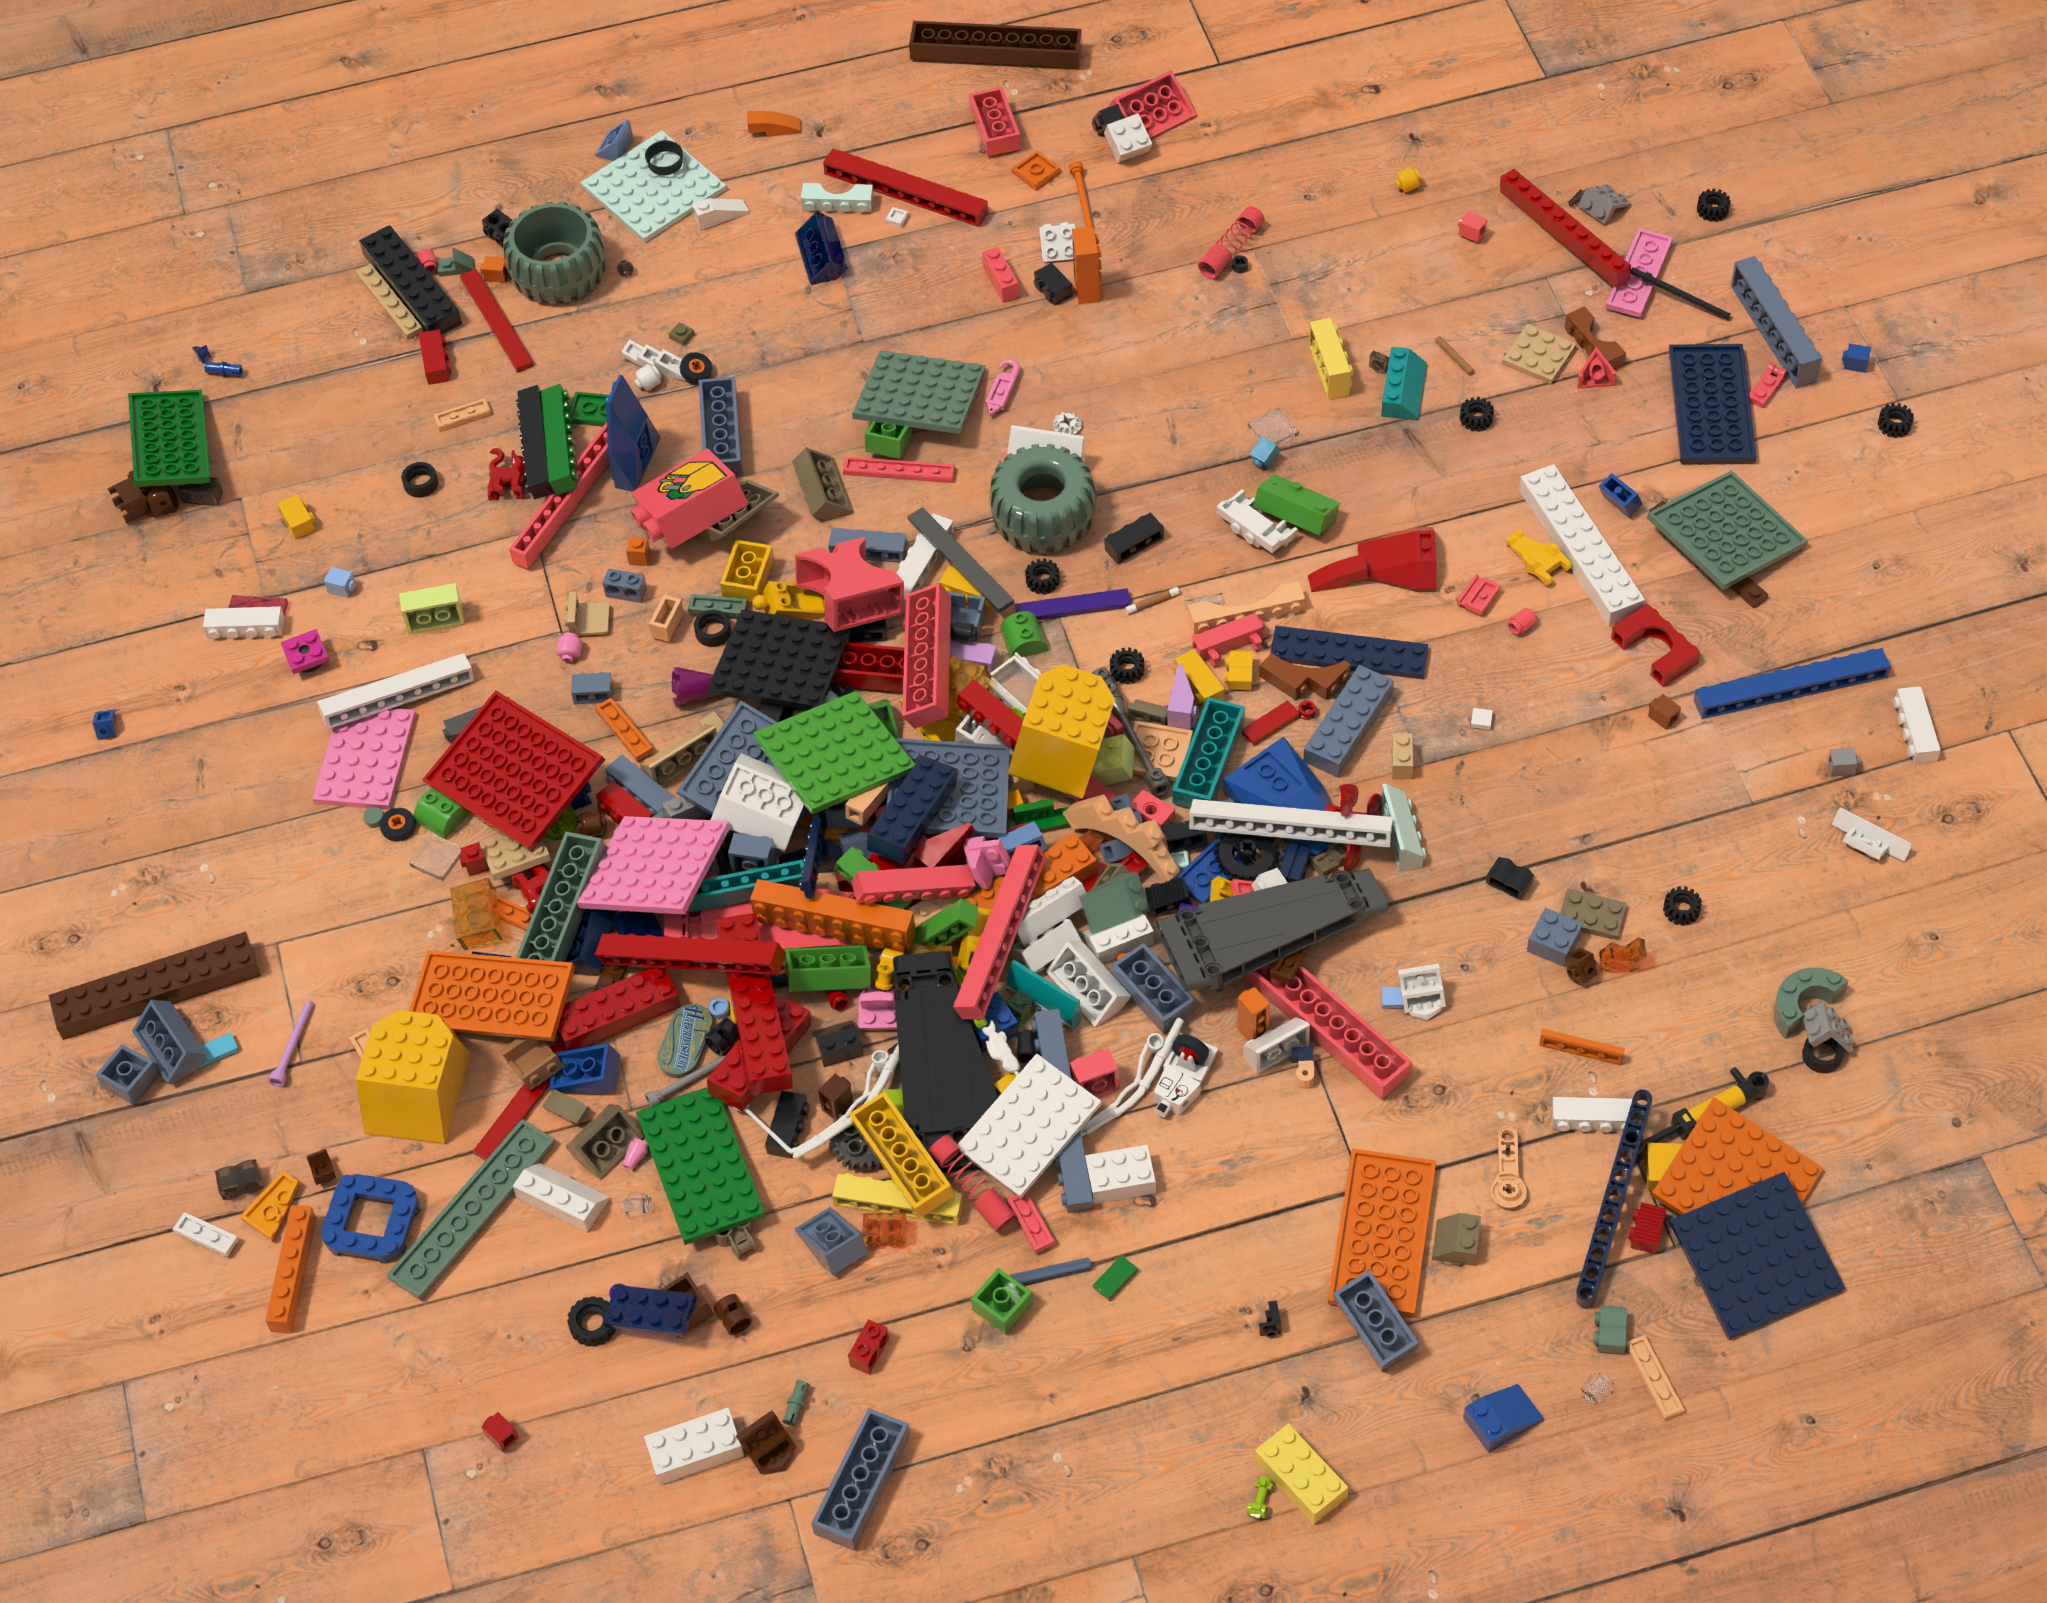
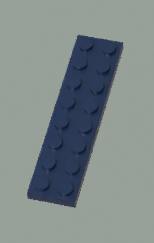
M1275 625L1270 654L1272 653L1289 663L1317 667L1332 666L1345 660L1351 664L1350 671H1355L1361 665L1383 675L1424 680L1429 644Z

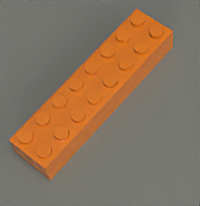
M1075 833L1070 834L1043 851L1046 860L1029 903L1045 895L1048 890L1056 888L1065 879L1074 876L1082 882L1098 872L1096 858ZM1005 875L992 881L990 889L984 890L981 888L964 898V900H968L980 908L992 910ZM962 936L954 940V942L959 948L961 945Z
M757 879L750 898L752 911L756 913L757 920L761 924L768 923L777 925L780 928L787 927L796 929L799 932H810L818 936H829L837 940H848L860 945L867 944L879 949L888 948L905 953H910L916 936L914 912L875 903H857L856 899L815 891L814 898L806 899L804 891H801L798 887Z

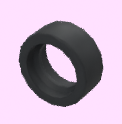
M426 462L412 463L402 472L401 478L404 489L413 497L428 496L438 486L436 471L431 464ZM424 474L430 476V479L424 484L413 485L409 483L417 475Z
M714 609L700 613L694 621V631L697 640L704 646L709 647L725 643L731 634L727 615L722 611ZM711 622L723 625V629L715 634H706L701 631L704 625Z
M1831 1037L1821 1043L1830 1046L1836 1053L1834 1059L1827 1061L1820 1060L1811 1053L1812 1045L1807 1038L1803 1047L1802 1057L1805 1064L1811 1070L1819 1073H1829L1840 1066L1844 1055V1048Z

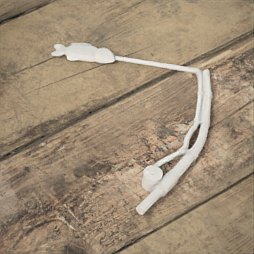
M1176 1018L1166 1039L1163 1040V1037L1158 1033H1152L1148 1036L1139 1057L1137 1075L1133 1083L1121 1092L1114 1103L1085 1123L1080 1129L1082 1137L1091 1134L1096 1129L1122 1115L1149 1089L1151 1082L1172 1050L1173 1042L1184 1023L1181 1018ZM991 1020L988 1027H982L984 1034L989 1036V1041H986L988 1052L993 1059L1002 1062L1005 1071L1015 1073L1017 1077L1020 1071L1019 1061L1012 1054V1050L1006 1042V1034L1003 1031L995 1032L996 1026ZM1147 1051L1156 1053L1150 1068L1141 1080L1144 1057ZM1139 1085L1137 1091L1117 1108L1122 1098L1131 1089Z
M898 1044L893 1054L889 1057L888 1053L884 1050H878L872 1054L873 1062L867 1072L865 1090L862 1096L854 1101L845 1115L798 1147L791 1149L748 1109L749 1104L744 1111L788 1153L793 1154L794 1159L801 1158V1156L823 1146L824 1143L853 1125L849 1114L866 1098L867 1101L865 1103L882 1092L890 1076L894 1075L900 1063ZM875 1069L881 1072L872 1091L869 1092L871 1076ZM732 1106V1108L735 1111H740L739 1109Z

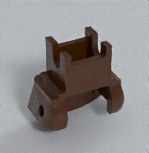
M133 470L127 475L128 479L107 488L110 495L118 493V496L112 498L115 507L119 506L121 512L124 510L127 512L123 515L126 524L145 514L156 517L174 513L179 508L177 496L170 485L134 487Z

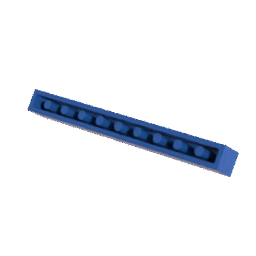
M1883 648L1870 649L1862 653H1852L1844 657H1834L1826 661H1816L1808 665L1776 670L1772 673L1758 674L1754 677L1740 678L1727 683L1721 682L1718 685L1709 687L1703 686L1696 689L1694 703L1701 719L1888 678L1891 665Z

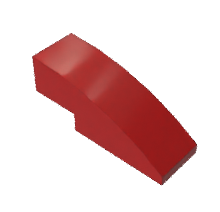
M1364 554L1328 564L1308 575L1311 592L1349 586V581L1367 579L1368 569Z

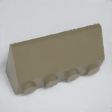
M805 447L792 462L805 495V500L809 506L810 514L814 518L825 521L852 514L853 509L834 458Z

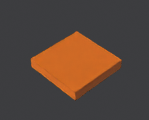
M1035 151L1014 166L1012 173L1036 191L1060 174L1061 168L1039 151Z

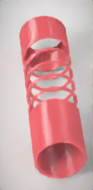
M1248 206L1236 219V222L1231 225V228L1227 229L1226 234H1223L1221 239L1198 262L1199 271L1207 278H1216L1231 261L1232 254H1237V249L1242 248V243L1247 242V237H1251L1252 233L1256 232L1264 223L1263 213L1254 206ZM1237 223H1239L1240 227L1243 230H1245L1248 233H1251V235L1246 236L1241 230H1239ZM1232 229L1238 230L1243 236H1245L1246 241H1240V239L1233 234ZM1227 235L1233 236L1240 242L1241 246L1235 247L1228 240ZM1222 241L1229 242L1236 249V252L1231 253L1223 245Z
M950 1135L943 1136L930 1147L929 1153L938 1162L940 1167L950 1166L947 1172L948 1176L958 1174L954 1184L965 1182L961 1192L966 1193L972 1190L968 1200L974 1201L979 1199L975 1203L974 1208L980 1212L981 1216L984 1217L985 1221L988 1222L995 1232L1000 1231L1015 1218L1016 1214L1007 1206L1008 1204L1003 1201L1004 1199L999 1196L993 1187L980 1196L970 1199L973 1192L986 1181V1178L974 1187L963 1191L968 1181L979 1170L965 1180L956 1183L959 1175L972 1162H969L959 1171L949 1174L951 1168L965 1153L953 1162L944 1165L959 1153L960 1147Z

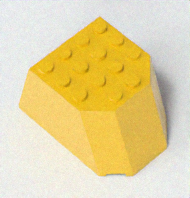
M1064 664L1039 674L1008 769V775L1083 799L1115 702V698L1101 676Z
M397 1010L372 1025L356 1077L365 1134L446 1144L471 1053L458 1035L439 1015Z

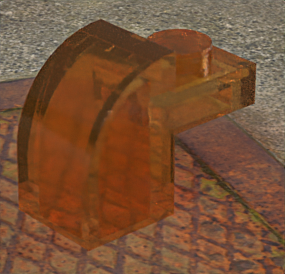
M1637 937L1626 946L1613 942L1599 951L1601 969L1611 973H1630L1640 969L1639 962L1647 957L1645 940Z

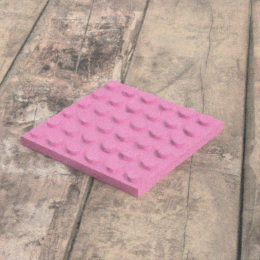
M624 816L608 845L606 853L577 901L579 908L686 914L731 827L729 822Z

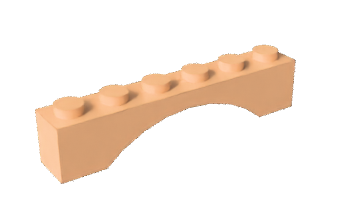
M1299 581L1280 585L1268 597L1249 605L1223 606L1208 601L1188 605V618L1193 633L1198 634L1253 613L1257 615L1258 619L1262 620L1289 613H1298L1305 610V597Z

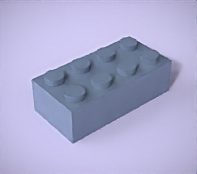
M1142 943L1112 964L1111 974L1131 995V999L1162 1033L1173 1026L1176 1018L1183 1020L1195 1011L1196 999L1189 991H1184L1179 980L1145 943Z
M1370 1270L1333 1293V1300L1381 1371H1384L1418 1349L1419 1342Z

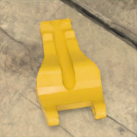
M1521 529L1514 531L1511 536L1506 538L1507 546H1510L1512 551L1522 559L1526 572L1537 576L1545 585L1553 582V578L1549 574L1559 566H1562L1565 571L1572 568L1571 562L1555 543H1538L1525 536Z

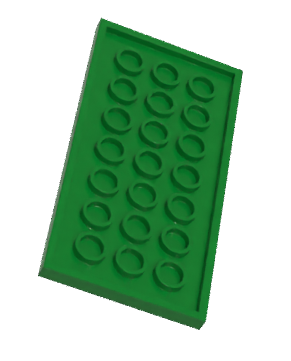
M202 389L128 393L134 487L211 483Z
M708 1087L662 1102L654 1107L651 1106L636 1111L684 1245L766 1217L722 1101L708 1094Z

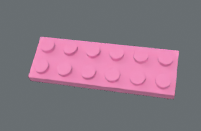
M1638 228L1625 260L1631 264V269L1634 267L1645 273L1647 271L1653 274V277L1658 278L1671 247L1673 237ZM1631 274L1629 282L1618 289L1613 287L1606 303V309L1641 318L1654 285L1651 283L1646 284L1642 282V279Z

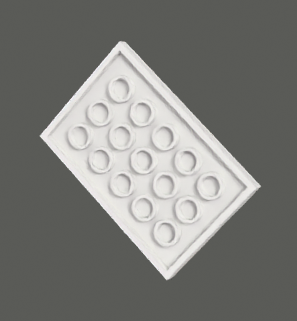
M1036 1054L958 1143L960 1147L959 1152L961 1154L965 1153L964 1156L1021 1199L1097 1111L1102 1102Z

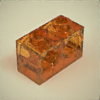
M863 1213L862 1237L865 1246L871 1248L879 1246L894 1248L907 1246L906 1213ZM895 1229L900 1230V1231L897 1232V1233H892V1232H891V1231H893V1230H895ZM872 1230H878L877 1233H870Z

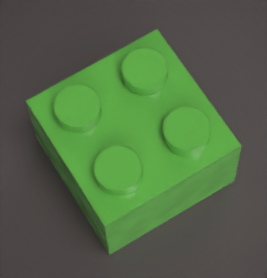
M872 421L865 433V452L900 459L912 439V427Z
M997 1268L971 1298L972 1310L1004 1334L1013 1327L1033 1304L1032 1291L1000 1268Z

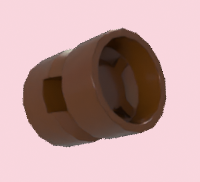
M736 1294L723 1297L713 1308L719 1320L723 1321V1326L729 1335L740 1334L753 1321L747 1309L743 1308L744 1305Z

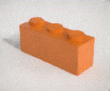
M1253 987L1249 991H1243L1238 997L1237 1029L1247 1041L1257 1039L1269 1030L1270 1003Z

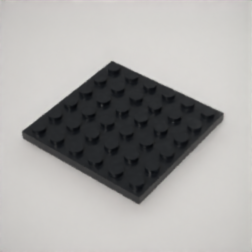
M742 609L708 685V694L804 710L820 706L826 700L853 633L852 628L834 632L825 622Z

